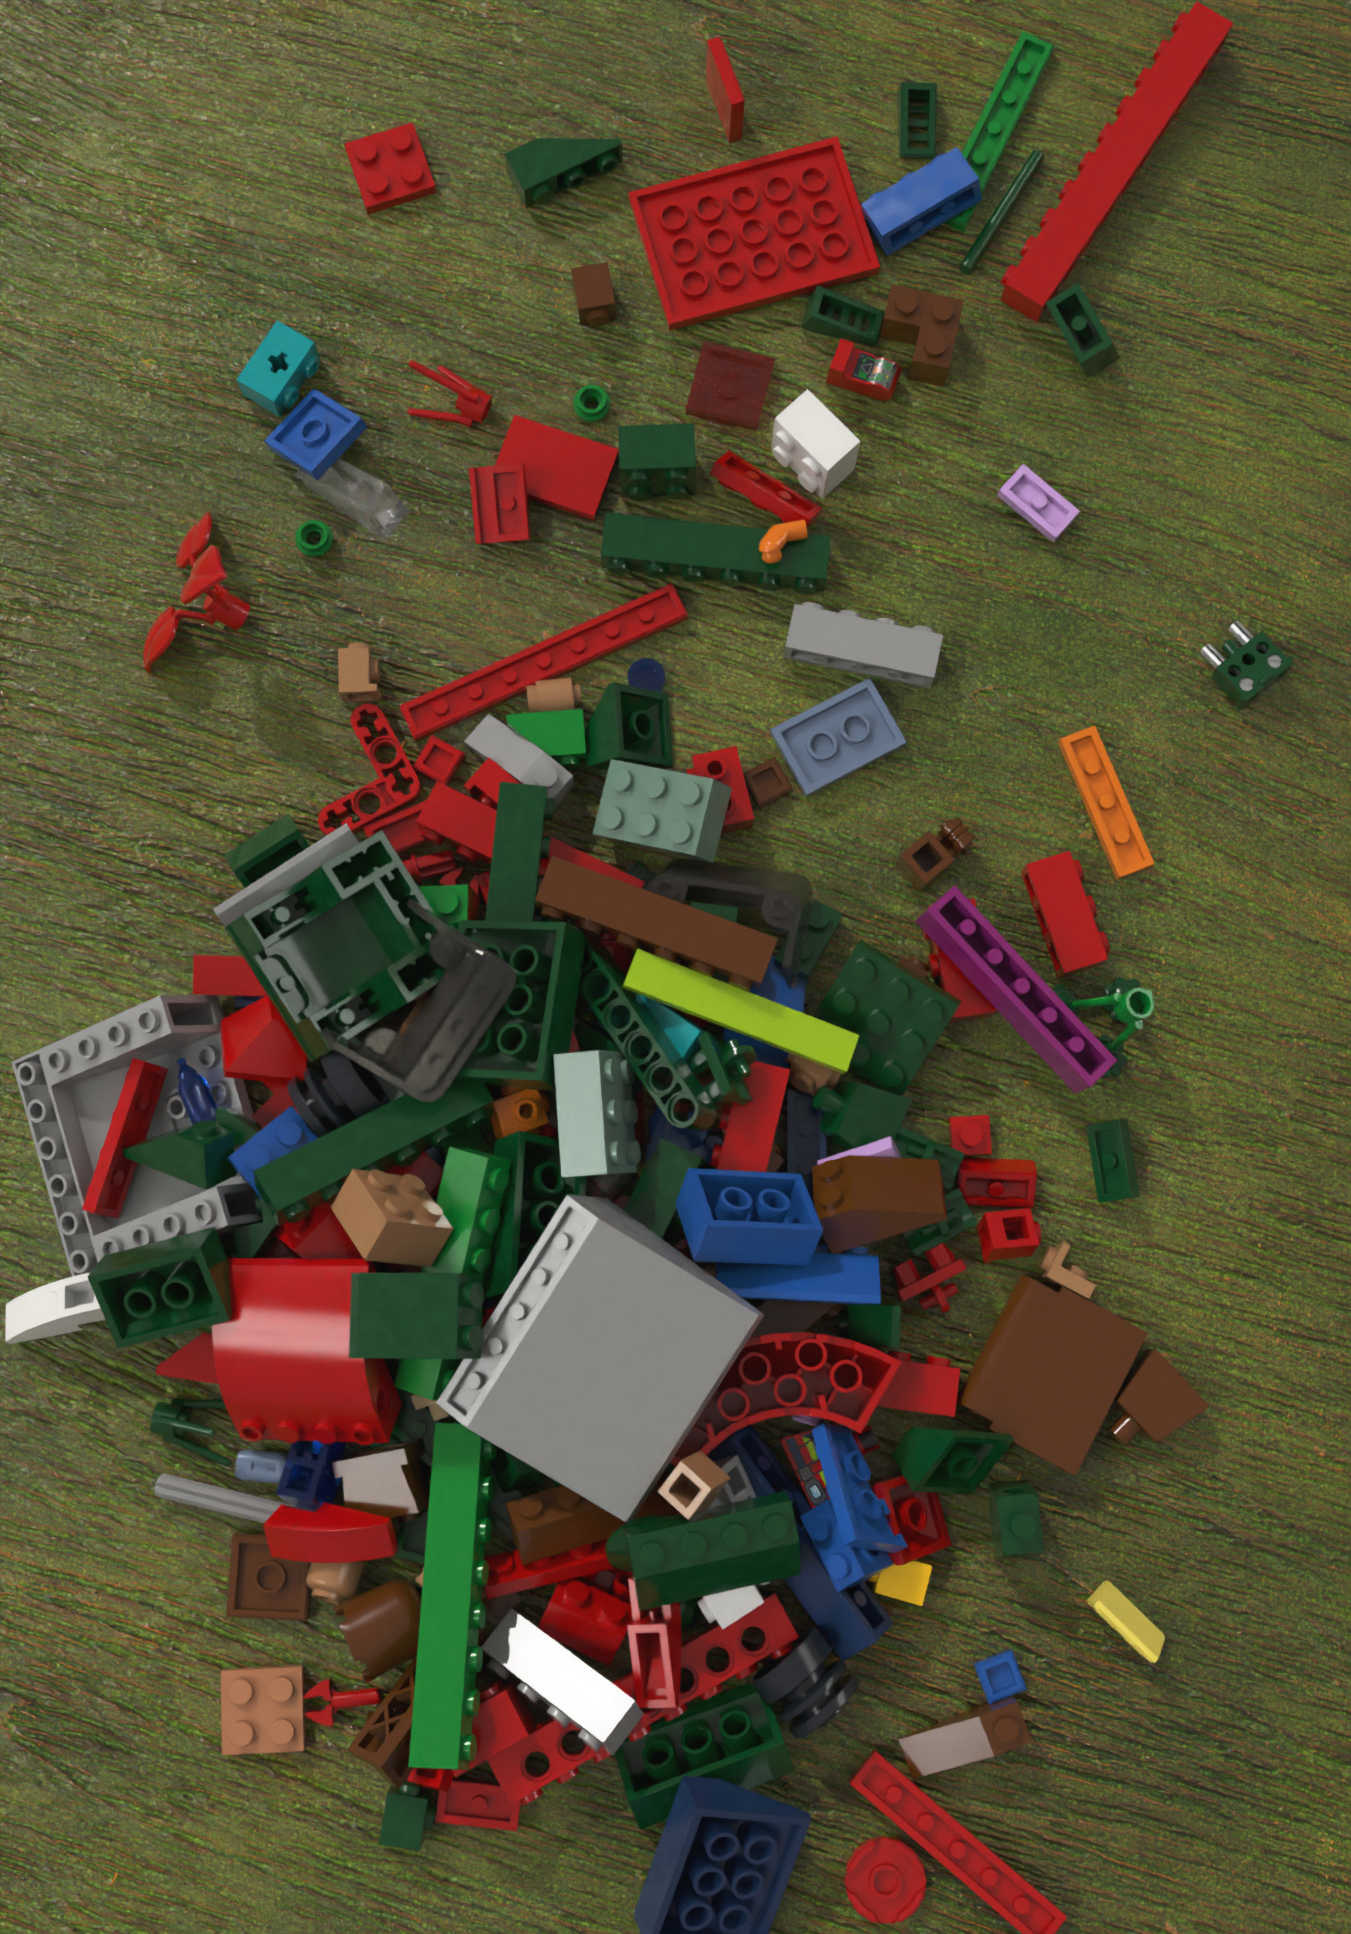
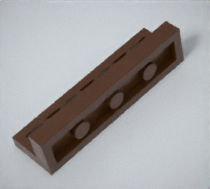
M479 1629L478 1646L482 1647L487 1637ZM484 1652L482 1668L480 1672H476L475 1683L486 1669L487 1663L490 1661V1659ZM417 1656L347 1749L354 1757L374 1767L388 1784L397 1789H400L414 1769L408 1767ZM411 1698V1705L407 1711L394 1717L393 1711L397 1705ZM385 1733L386 1740L375 1754L366 1750L374 1737Z

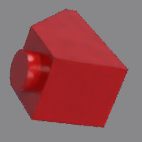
M203 1332L159 1364L156 1367L155 1374L218 1384L213 1357L212 1333Z

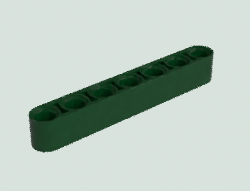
M546 917L543 922H556ZM564 918L563 922L586 935L579 982L580 992L667 1120L673 1126L696 1132L705 1131L710 1128L716 1117V1108L713 1101L641 997L635 992L622 988L626 976L598 936L578 929L579 923ZM589 953V960L584 966L585 956ZM609 982V983H610L609 991H608V993L604 996L605 986H606L607 983ZM630 1012V1021L625 1026V1017ZM651 1042L652 1049L646 1057L645 1049L648 1043ZM672 1072L673 1081L670 1087L667 1088V1076ZM693 1103L695 1107V1112L693 1117L689 1120L687 1117V1111L690 1105Z

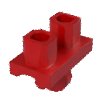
M943 1242L923 1252L933 1270L932 1273L921 1278L911 1259L891 1269L894 1281L899 1289L894 1292L899 1302H904L929 1289L930 1294L918 1300L922 1309L925 1311L937 1305L943 1314L950 1311L947 1299L959 1293L953 1282L943 1288H940L938 1284L967 1268L961 1258L957 1260L954 1258L952 1252Z

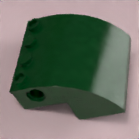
M382 830L324 863L302 880L242 914L225 927L310 1062L332 1051L379 1019L407 1004L449 977L455 952L454 943Z

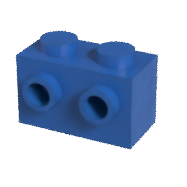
M831 1499L824 1501L800 1517L837 1592L865 1582L893 1565L888 1552L844 1546L837 1530V1519Z

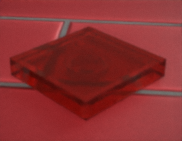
M703 342L686 406V414L757 431L775 358Z

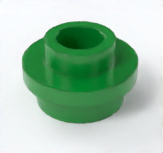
M587 385L575 394L573 400L574 411L580 419L586 422H598L605 418L610 410L609 395L599 386ZM589 401L598 403L596 409H588L585 405Z
M310 520L304 522L297 529L295 542L302 554L308 557H320L331 549L333 534L329 526L324 522ZM314 535L321 537V541L316 545L308 543L310 537Z

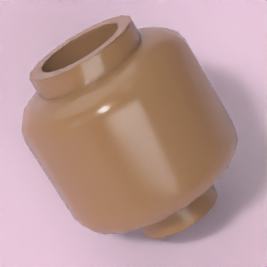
M364 1561L347 1563L311 1562L306 1577L307 1586L313 1590L311 1596L332 1604H339L344 1599L354 1597L357 1593L365 1563Z

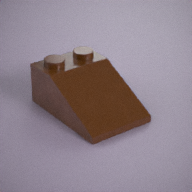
M848 1155L812 1167L814 1208L823 1228L822 1236L832 1254L947 1220L942 1169L939 1160Z

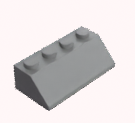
M345 823L213 910L226 927L242 914L302 880L315 869L357 845L359 842Z

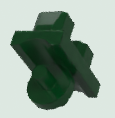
M707 1031L697 1037L701 1048L691 1055L688 1060L696 1075L705 1079L710 1074H713L715 1080L705 1086L704 1090L713 1101L715 1108L720 1109L733 1101L743 1106L752 1101L753 1098L744 1078H748L752 1074L749 1066L757 1059L754 1048L748 1045L740 1046L737 1039L730 1040L729 1042L724 1039L715 1040L712 1038L711 1033Z
M900 1126L894 1143L902 1158L939 1160L942 1169L943 1187L945 1190L950 1191L965 1153Z
M960 1189L945 1195L947 1220L902 1233L914 1257L978 1224L967 1206Z

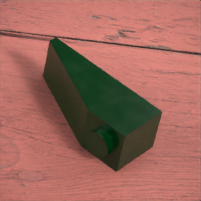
M212 1121L196 1122L187 1127L152 1136L123 1149L124 1158L206 1190L236 1176V1169L227 1160L235 1152L234 1132L219 1127Z

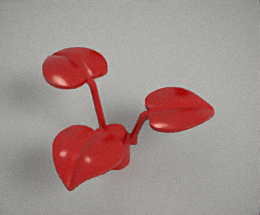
M209 511L188 531L176 555L177 567L184 569L188 564L192 567L191 576L181 591L180 602L187 605L205 593L207 597L204 601L203 609L208 612L203 614L182 609L176 611L174 607L170 606L158 616L147 634L143 650L144 667L149 673H151V665L164 653L174 639L178 623L181 619L202 620L211 625L217 620L236 631L243 625L249 614L250 605L230 594L228 589L219 584V582L228 578L221 562L219 548L211 545L198 558V554L207 545L211 533L212 514Z

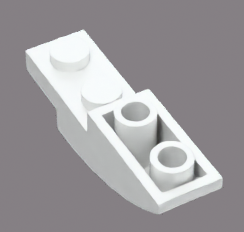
M91 1272L43 1285L7 1303L5 1342L13 1344L84 1330V1324L105 1320L88 1280V1275Z

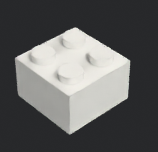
M808 389L775 418L771 445L773 449L772 454L782 466L787 467L789 465L798 474L799 482L810 493L815 491L823 499L854 471L860 440Z

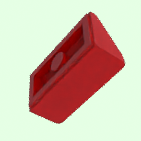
M963 1157L956 1174V1190L960 1189L967 1205L1034 1208L1037 1183V1169L1034 1161Z

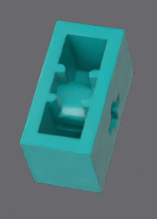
M277 320L236 379L242 394L280 417L286 407L291 408L295 404L299 396V388L306 378L310 379L313 377L319 367L320 356L315 342Z

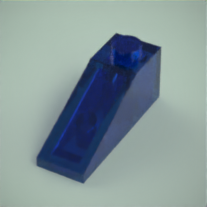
M297 1441L292 1443L276 1495L294 1507L316 1511L323 1502L333 1504L341 1477L335 1478L332 1462L344 1456L346 1442L324 1444L319 1441Z

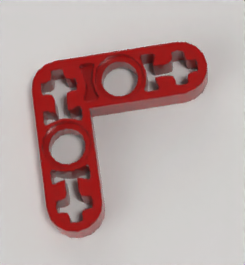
M365 703L359 705L351 714L350 722L379 778L336 800L321 810L318 815V825L325 836L335 830L334 827H326L331 823L329 817L333 814H336L339 818L349 815L350 813L346 807L352 804L353 811L360 821L354 823L352 816L344 819L341 824L344 825L346 823L352 833L356 834L363 830L362 827L388 817L413 804L421 795L422 787L416 772L385 715L374 704ZM368 714L372 719L378 717L374 721V725L380 737H377L375 740H373L366 726L359 728L363 724L362 717ZM384 745H390L397 751L394 761L388 764L378 762L375 757L377 750ZM397 769H399L406 783L414 782L409 786L410 793L404 795L401 791L394 792L398 788V784L392 772H395ZM374 795L380 799L381 803L378 811L373 814L361 812L359 805L365 796Z

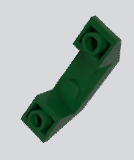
M223 1107L215 1109L217 1119H214L213 1122L219 1127L234 1132L235 1149H239L262 1130L235 1109ZM255 1194L256 1209L260 1216L263 1215L264 1222L233 1228L234 1237L230 1240L233 1258H264L277 1240L274 1233L280 1226L277 1225L267 1206L257 1194Z

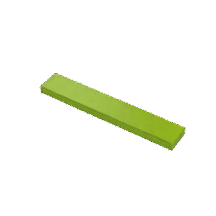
M638 948L622 986L624 989L842 1074L848 1070L859 1038L858 1034Z

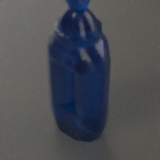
M184 1057L177 1060V1064L180 1066L178 1093L192 1125L200 1121L213 1122L214 1119H217L215 1109L218 1106L206 1079L198 1074L196 1069L187 1065Z

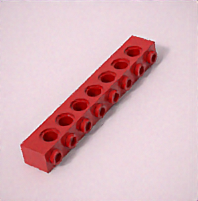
M771 1590L762 1595L763 1604L723 1630L719 1623L715 1622L681 1642V1668H686L692 1672L691 1684L687 1688L680 1689L679 1705L676 1708H650L642 1710L644 1715L627 1736L630 1742H634L648 1734L652 1730L649 1724L664 1716L666 1721H670L684 1713L688 1709L685 1703L699 1695L702 1700H706L719 1693L723 1689L721 1683L735 1675L740 1680L752 1674L759 1668L756 1663L770 1654L773 1659H776L794 1648L792 1641L799 1638L774 1591ZM752 1626L760 1628L763 1633L760 1645L755 1648L744 1647L741 1642L744 1630ZM714 1647L724 1648L728 1654L727 1662L718 1669L710 1668L706 1664V1655ZM630 1671L611 1683L634 1700L633 1671ZM551 1717L538 1724L528 1737L489 1758L487 1761L509 1804L512 1805L520 1801L522 1805H526L544 1793L541 1788L555 1779L558 1784H562L580 1772L578 1766L591 1758L594 1763H598L612 1754L602 1746L596 1752L586 1744L578 1751L567 1750L562 1744L563 1736L569 1731L576 1730L581 1732V1730L572 1723H569L565 1728ZM539 1751L548 1757L549 1765L545 1770L533 1772L527 1767L525 1760L532 1752Z

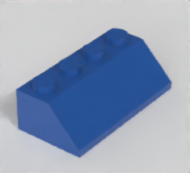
M817 1245L808 1266L715 1262L714 1278L742 1299L859 1305L881 1304L879 1259L877 1255H868L869 1248L854 1247L844 1250V1254L828 1253V1246Z

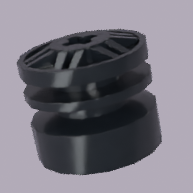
M342 1043L321 1058V1063L327 1077L324 1078L316 1070L308 1067L303 1072L305 1081L295 1076L287 1082L289 1094L300 1117L319 1138L354 1121L353 1116L359 1118L390 1102L371 1070L358 1054L345 1043Z
M815 1625L808 1627L798 1634L799 1638L792 1641L794 1648L776 1659L771 1657L754 1674L750 1681L767 1704L779 1701L786 1696L788 1701L784 1704L778 1717L782 1722L796 1717L789 1727V1731L796 1739L802 1738L814 1729L822 1727L835 1717L861 1683L853 1672L839 1679L847 1668L846 1663L842 1659L826 1667L822 1664L831 1652L832 1646Z

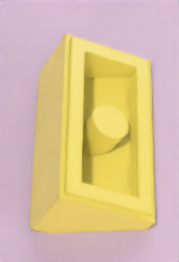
M1104 1581L1087 1599L1088 1604L1144 1659L1155 1663L1159 1659L1165 1641L1164 1634L1110 1581Z

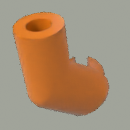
M805 520L772 526L759 543L762 560L766 563H776L782 559L781 548H783L786 542L808 538Z

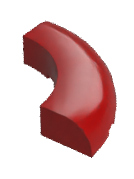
M793 1332L750 1337L670 1463L677 1466L682 1459L700 1450L707 1456L711 1450L737 1430L766 1419L788 1415H804L831 1420L861 1434L902 1362L878 1349L853 1340L826 1334Z

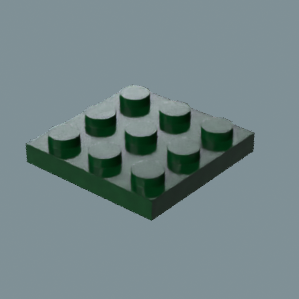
M860 939L813 1017L858 1034L859 1038L849 1067L887 1091L902 1096L959 1007L961 1000Z

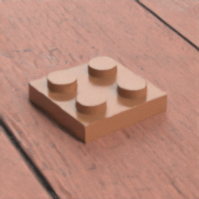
M304 1664L226 1668L221 1670L222 1755L295 1752L306 1749L305 1699H303L305 1695Z

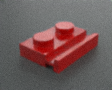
M525 464L469 468L475 543L485 544L531 540Z

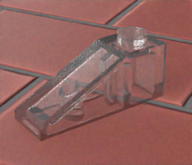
M339 458L318 481L300 469L295 474L298 480L356 523L385 540L409 512L388 484Z

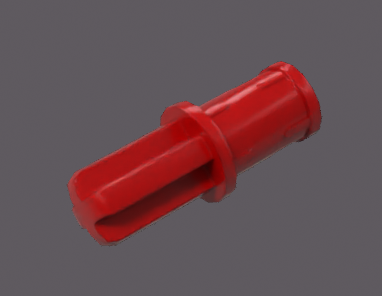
M450 850L415 858V855H411V859L402 861L413 880L418 882V885L422 884L421 880L448 874L456 869L454 856Z

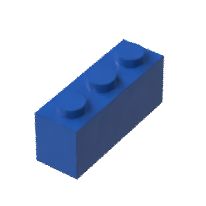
M956 147L946 154L938 155L931 163L914 173L906 174L899 182L884 191L874 193L867 201L863 202L861 207L867 228L886 256L981 201L980 182L976 173Z

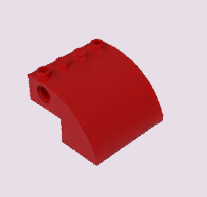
M227 1258L229 1261L232 1317L230 1321L212 1325L213 1357L223 1402L240 1438L252 1442L265 1439L283 1440L288 1443H295L297 1441H319L324 1444L356 1442L361 1445L389 1443L392 1430L402 1407V1401L396 1387H394L383 1358H349L351 1273H378L373 1261L364 1259Z

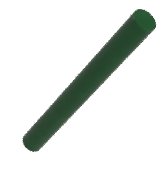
M1032 151L961 262L959 269L964 274H972L1044 161L1045 157L1040 151Z

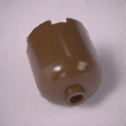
M396 1579L388 1581L334 1606L336 1615L340 1617L345 1614L346 1621L339 1625L355 1662L359 1660L361 1664L366 1663L368 1669L361 1672L366 1683L417 1656L422 1595L420 1596L415 1586L406 1580Z

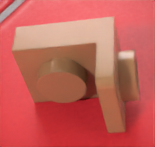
M1063 1241L1058 1243L1055 1248L1049 1246L1039 1264V1267L1044 1269L1040 1279L1055 1287L1063 1286L1083 1298L1089 1299L1096 1286L1087 1280L1089 1274L1071 1264H1067L1066 1268L1061 1266L1071 1245Z

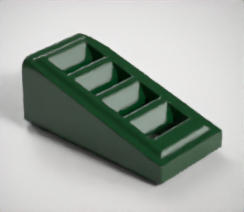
M901 82L898 87L897 97L899 159H934L936 157L937 83ZM908 100H926V106H908ZM908 114H926V120L908 119ZM908 127L926 128L927 134L908 133ZM908 141H927V148H908Z
M817 286L808 299L801 328L817 334L838 339L842 338L847 341L874 347L877 344L885 311ZM820 307L825 308L824 315L818 314ZM834 311L840 312L838 321L832 319ZM849 314L855 315L852 326L847 325ZM863 318L869 319L866 332L860 330Z

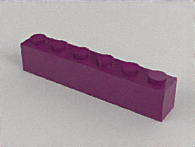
M955 885L915 920L1075 1094L1090 1088L1118 1061Z

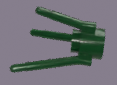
M173 1397L171 1404L158 1402L151 1419V1433L162 1435L163 1441L182 1446L224 1466L231 1464L230 1459L182 1437L186 1435L187 1431L214 1436L216 1434L215 1429L191 1423V1413L185 1410L226 1408L223 1399L185 1400Z

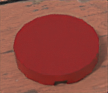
M880 1836L867 1839L854 1849L846 1862L844 1883L848 1899L857 1913L870 1922L879 1924L903 1922L917 1911L924 1899L926 1877L923 1863L914 1849L898 1838Z

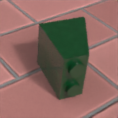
M351 1273L349 1358L481 1359V1346L484 1339L482 1331L483 1274Z

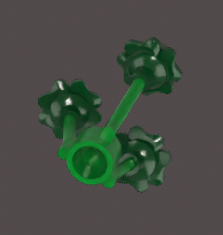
M1116 977L1113 980V985L1109 984L1104 987L1105 996L1079 1000L1075 997L1072 989L1066 990L1063 984H1057L1052 990L1075 1015L1082 1008L1102 1006L1104 1010H1111L1109 1016L1112 1020L1120 1019L1128 1024L1115 1040H1111L1106 1034L1100 1038L1095 1036L1118 1060L1102 1077L1108 1078L1110 1074L1115 1077L1119 1076L1122 1073V1066L1128 1062L1127 1057L1121 1054L1124 1051L1122 1044L1135 1031L1142 1029V1019L1152 1014L1154 1010L1152 991L1139 988V981L1137 979L1126 980L1122 977Z

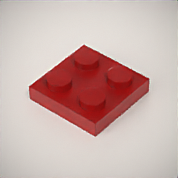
M413 122L344 143L368 215L437 193Z

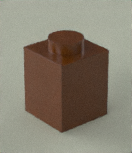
M608 263L571 268L572 286L580 326L588 324L597 327L605 325L611 320H616L615 299Z

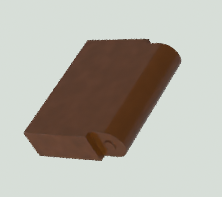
M1020 1275L965 1381L956 1403L966 1408L968 1412L988 1420L984 1428L993 1433L1011 1434L1014 1439L1013 1444L1060 1470L1076 1476L1148 1332L1063 1286L1052 1290L1037 1280Z

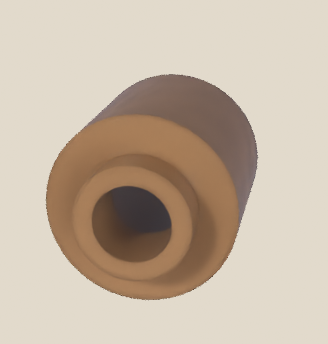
M571 677L535 681L536 685L526 686L529 713L572 710L575 707H582L580 684L572 685Z

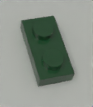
M809 897L774 959V966L808 982L843 919V913Z
M1128 1119L1086 1125L1098 1203L1140 1197Z

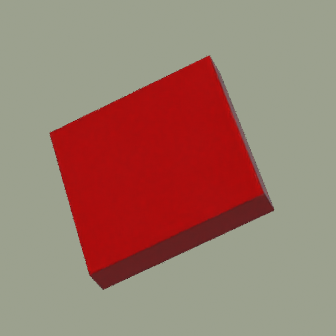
M720 37L707 40L705 81L728 142L732 143L741 140L745 99L723 41Z

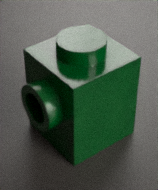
M405 1781L400 1789L391 1786L386 1796L378 1844L419 1851L424 1842L425 1830L432 1831L435 1822L437 1805L430 1804L432 1792L424 1791L423 1786L415 1785L409 1781Z

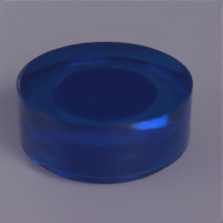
M639 659L629 668L628 685L661 692L665 685L664 668L654 659Z

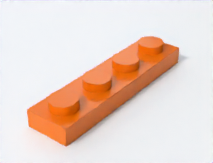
M1094 725L1060 738L1058 745L1116 880L1152 867L1155 863L1096 726Z

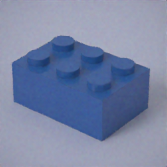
M688 1168L675 1203L695 1262L808 1266L823 1232L801 1174Z

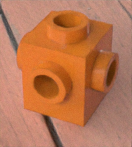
M502 1086L499 1088L501 1094L493 1097L494 1107L490 1122L496 1138H503L518 1131L538 1134L540 1133L538 1127L549 1123L546 1112L550 1111L547 1097L542 1090Z

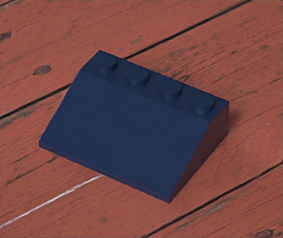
M683 1776L634 1911V1917L640 1933L769 1934L811 1822L810 1814L722 1779Z

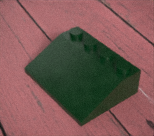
M460 920L435 1075L522 1089L556 1091L553 1054L569 1053L586 935L566 922Z

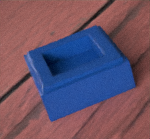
M1011 1649L973 1663L989 1704L1027 1690Z

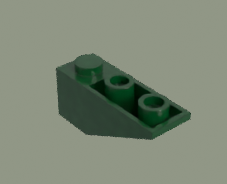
M536 138L504 154L506 173L526 208L534 204H544L555 194L567 188L575 189L581 186L586 179L599 173H609L618 164L623 162L620 139Z

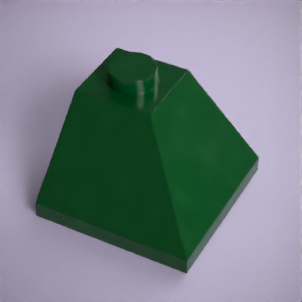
M616 682L608 684L585 729L587 767L608 771L611 759L660 769L673 767L668 694Z
M911 1427L904 1434L902 1441L891 1455L914 1492L972 1494L1014 1439L1011 1434Z

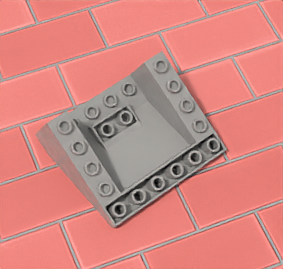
M160 995L12 1061L72 1277L91 1272L104 1255L215 1227L221 1240L233 1236V1228L264 1222L263 1215L260 1216L256 1209V1193L237 1170L236 1176L206 1190L140 1163L136 1165L119 1219L82 1210L87 1189L93 1178L100 1150L104 1145L112 1121V1115L117 1106L132 1058L168 1068L145 1140L155 1135L193 1125L196 1122H213L214 1119H217L215 1109L222 1107L235 1109L256 1124V1121L251 1117L253 1111L243 1079L224 1077L220 1022L225 1017L218 995Z
M566 1195L483 1327L484 1339L481 1346V1359H463L436 1403L467 1429L614 1516L629 1522L634 1519L764 1314L609 1199Z

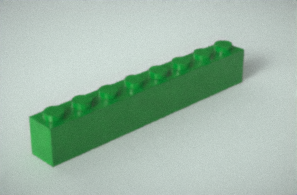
M435 1423L408 1767L469 1770L470 1761H474L477 1750L476 1736L472 1734L473 1717L478 1715L480 1706L479 1691L475 1690L476 1672L481 1671L483 1652L481 1646H478L479 1629H483L486 1619L485 1604L481 1603L482 1586H486L489 1575L488 1562L484 1560L485 1543L490 1542L492 1532L491 1520L487 1518L488 1501L491 1502L494 1497V1479L490 1476L491 1460L496 1458L497 1446L467 1429L461 1423Z

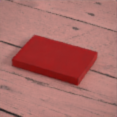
M514 415L495 466L525 464L528 499L595 521L617 462L619 449Z

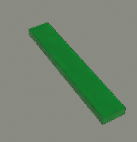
M1023 31L962 151V155L979 178L981 195H983L1054 51L1055 45ZM978 203L947 220L944 224L964 232Z

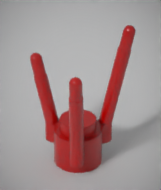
M413 360L408 362L410 368L459 394L455 409L461 411V415L409 408L407 412L410 416L456 422L471 428L473 421L481 424L484 422L491 407L492 395L473 386L442 365L437 367V371L442 374L440 375Z

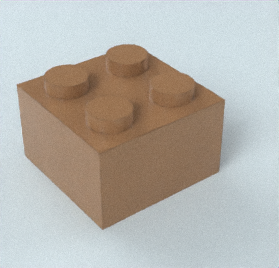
M352 1169L330 1207L363 1259L367 1261L431 1267L453 1230V1227L443 1215L442 1208L434 1202L425 1189L424 1182L411 1174L402 1176L388 1174L377 1169L371 1171Z

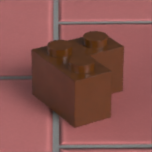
M891 284L880 338L915 345L908 379L944 387L964 300Z

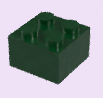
M694 423L618 426L621 497H629L633 501H644L650 499L651 496H666L668 499L680 500L688 497V495H695L696 451Z

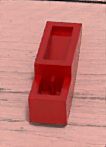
M323 1502L315 1512L281 1504L263 1524L271 1557L291 1561L347 1563L390 1557L399 1551L391 1518Z
M630 1577L628 1584L633 1621L627 1625L636 1703L639 1708H676L679 1705L681 1680L680 1602L639 1611L633 1577Z

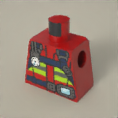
M837 1422L828 1423L835 1426L845 1427L844 1425L839 1424ZM870 1425L865 1427L861 1434L857 1431L852 1433L862 1455L880 1447ZM814 1428L783 1436L779 1438V1442L810 1507L813 1509L830 1499L826 1491V1480L821 1462L815 1451L816 1444L812 1434V1429Z

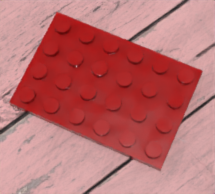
M838 136L628 192L629 204L669 331L810 293L817 286L828 288L876 275L880 271V264Z

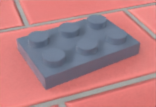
M871 678L770 729L772 739L805 798L905 747L907 743Z

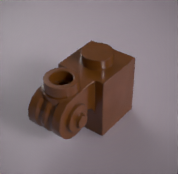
M959 817L954 820L944 821L939 826L941 830L937 833V837L928 831L900 854L895 865L920 893L950 869L955 860L953 858L955 855L958 856L961 853L965 855L971 850L972 841L976 836L968 831L967 826H963V822Z

